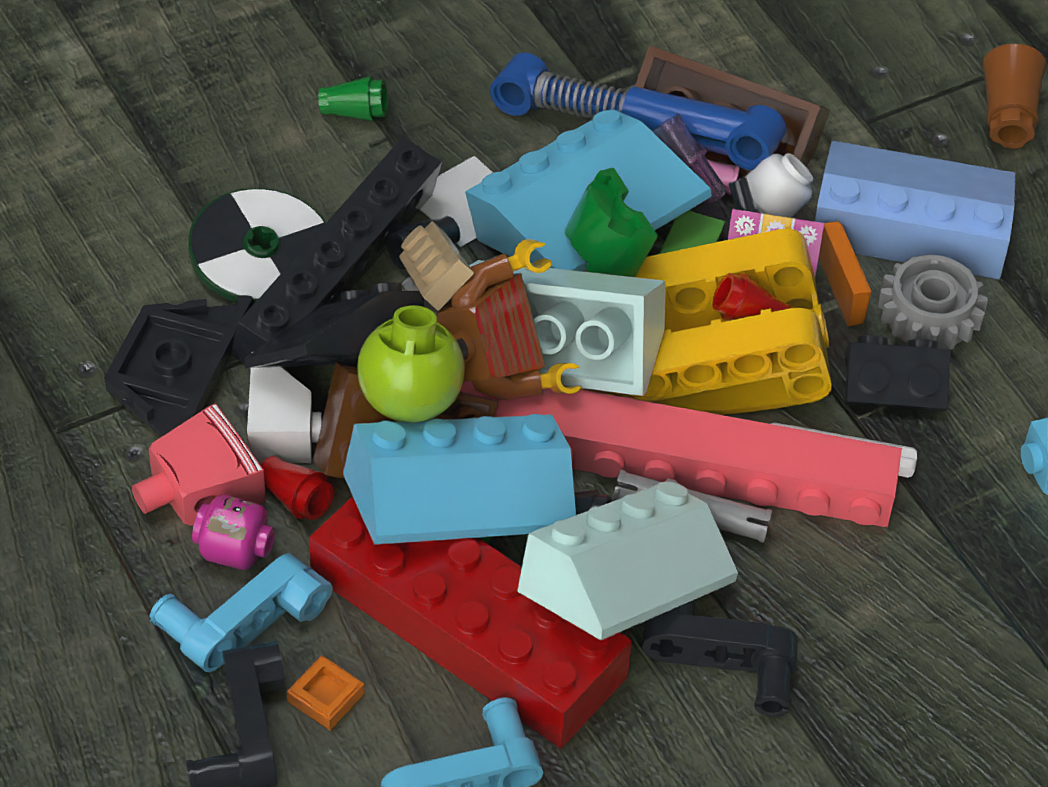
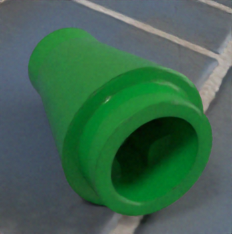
M368 76L331 87H320L318 94L320 113L322 115L332 114L375 122L377 117H386L388 112L385 80H375L373 76Z

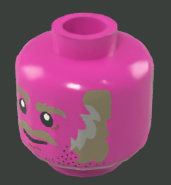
M228 495L216 497L211 504L204 503L198 511L192 531V541L198 544L202 558L239 570L250 569L256 563L259 556L267 558L275 539V528L268 526V514L265 507Z

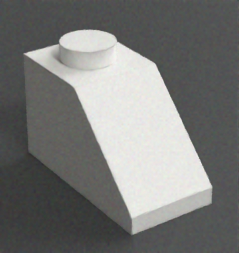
M281 367L251 368L247 425L248 448L258 463H262L270 456H277L281 460L290 463H312V443L318 442L322 425V412H312L311 391Z

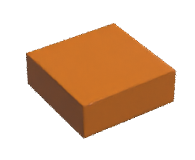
M321 655L287 691V702L330 731L365 694V684Z

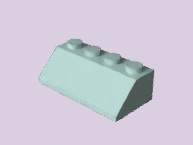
M477 260L469 266L471 267L484 261ZM523 268L513 272L514 274L521 273L545 363V367L538 369L540 374L547 373L557 363H574L579 368L566 369L562 372L561 383L563 386L582 385V388L640 396L646 393L665 330V281L549 268L542 273H534Z
M660 482L656 486L626 495L616 501L591 508L584 513L565 520L556 521L552 525L530 532L528 534L518 592L602 640L736 582L738 571L708 504L689 494L688 490L680 484Z

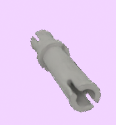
M621 470L617 482H619L618 486L637 491L615 486L612 502L626 495L656 486L660 481ZM669 478L666 479V482L677 483L676 480ZM687 489L689 494L708 504L718 529L757 539L759 542L764 543L768 528L766 526H769L772 510H765ZM748 521L760 523V524H763V525H766V526L758 525V524L751 523V522H748Z

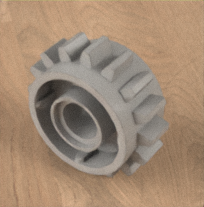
M938 255L910 257V260L902 265L896 263L892 275L885 274L878 299V308L883 309L881 321L882 323H889L892 335L899 337L907 344L908 340L927 339L937 341L938 349H954L955 345L962 340L968 343L972 338L973 330L980 331L988 301L986 296L981 295L984 285L982 282L976 281L972 270L967 269L964 265L951 258Z

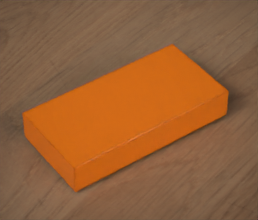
M839 221L824 223L819 261L847 326L864 324L871 289L843 225Z

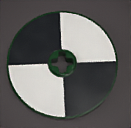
M247 188L232 191L208 203L194 219L189 233V258L198 277L212 291L236 303L237 296H252L254 304L325 225L326 221L311 205L286 192L267 188Z

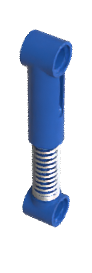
M530 53L514 55L490 86L492 101L500 110L509 115L520 116L527 113L530 108L539 109L540 107H546L547 109L553 108L555 111L561 110L562 113L568 111L569 114L575 113L577 116L591 117L593 120V114L596 115L601 111L613 109L642 121L660 140L728 155L731 161L746 170H753L761 161L774 154L786 133V125L782 116L773 108L765 105H755L743 111L640 87H632L623 93L621 88L615 90L614 86L608 89L606 85L600 87L599 83L593 86L591 81L585 84L584 80L578 82L576 78L570 80L569 76H566L564 79L561 75L555 76L554 73L549 72L541 59Z

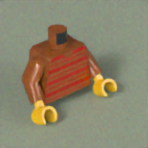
M533 239L521 241L515 248L514 255L507 257L504 253L471 266L470 268L474 274L451 297V301L437 311L436 314L437 323L444 326L454 336L461 348L465 365L463 382L471 381L475 390L499 400L542 395V389L548 388L556 393L565 394L576 393L582 388V385L564 387L561 383V375L564 370L579 368L574 363L554 364L544 374H540L538 370L545 367L522 274L513 273L522 268L534 273H542L552 265V260L547 258L536 260L533 263L530 262L531 252L535 248L545 245V243Z

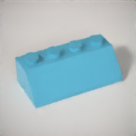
M553 415L484 416L469 419H431L417 423L382 421L379 423L354 424L343 475L374 544L529 534L552 525L556 521L576 516L571 449Z

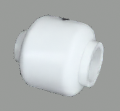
M786 153L784 156L772 154L761 161L745 177L748 180L754 205L759 208L762 214L792 218L812 196V188L810 186V183L813 181L812 174L798 158L790 153Z

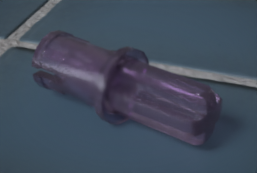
M679 113L667 119L653 130L658 138L711 188L712 197L703 201L705 204H713L726 194V187L704 156L708 152L707 148L700 147Z

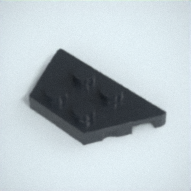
M240 295L237 296V304L207 307V299L190 300L178 305L169 303L143 305L104 377L106 391L160 437L175 429L204 409L231 356L237 323L253 306V297Z

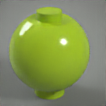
M421 306L399 308L395 311L393 319L378 326L364 342L357 364L358 381L365 398L371 406L382 415L397 422L405 423L423 422L443 413L457 398L465 373L464 358L458 342L444 326L437 323V317L433 311Z

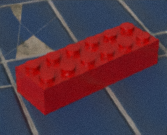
M353 496L309 537L310 568L332 585L333 591L491 701L499 698H512L515 700L520 721L560 749L564 747L628 677L632 640L620 632L600 640L519 593L518 586L522 567L477 537L374 544Z

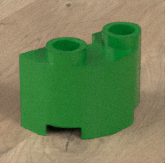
M615 168L600 170L597 173L595 179L587 186L564 233L570 240L572 247L586 261L585 267L588 272L635 277L658 236L643 212L633 210L624 203L629 190Z

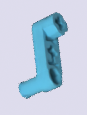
M287 553L272 562L207 618L201 619L182 604L175 595L167 594L152 608L150 621L181 644L180 650L185 656L205 672H212L224 664L222 651L246 647L286 611L300 622L305 620L311 621L323 611L326 602L331 597L333 588L327 580L293 554Z
M499 698L488 703L482 710L494 746L395 769L382 779L380 786L530 787L542 778L543 770L533 740L525 736L517 712L516 701L512 698Z

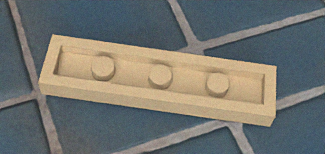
M433 221L425 229L422 226L415 228L401 245V248L404 249L399 256L423 298L438 311L474 274L448 235Z

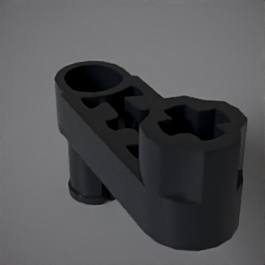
M694 601L687 602L645 621L642 648L648 657L667 663L758 673L755 710L769 717H779L789 712L791 674L797 668L798 636L793 631L780 626H771L767 623L694 615Z
M277 641L222 651L224 669L239 746L236 747V753L194 761L187 760L186 767L190 787L277 785L276 770L260 693L285 689V677L279 645Z

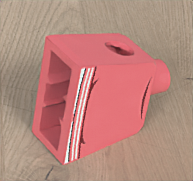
M216 403L154 441L148 449L152 476L132 485L134 498L144 514L170 503L182 522L191 526L194 525L201 506L204 503L211 504L220 495H228L257 504L266 502L263 468Z

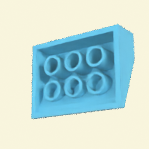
M611 109L597 113L593 120L575 130L560 134L554 142L540 150L524 154L518 162L508 168L487 175L481 183L465 191L478 241L510 257L514 255L515 248L521 241L525 239L537 240L545 243V245L535 248L531 252V263L547 258L552 260L550 268L586 272V261L572 247L570 240L564 232L587 186L595 179L600 170L615 168L629 190L624 203L633 210L643 212L654 231L712 197L711 188L642 121Z

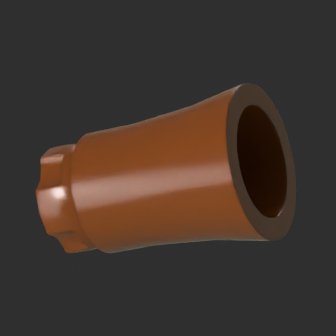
M1006 44L989 51L982 61L987 92V124L990 127L989 136L992 142L999 143L1004 148L1016 149L1024 147L1026 142L1034 139L1035 128L1038 124L1039 98L1046 70V60L1041 52L1031 46Z

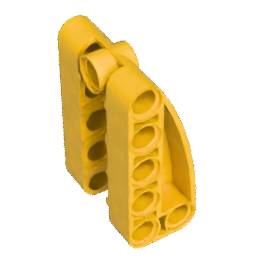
M789 228L777 229L646 257L635 277L665 281V330L647 391L643 396L581 388V390L718 415L777 409L811 403L826 397L832 387L826 348H830L823 309L818 300L814 269L803 234ZM728 273L735 275L745 273L777 299L790 305L791 308L772 312L771 308L760 310V315L728 321L723 320L720 312L713 309L712 302L715 290L725 275Z

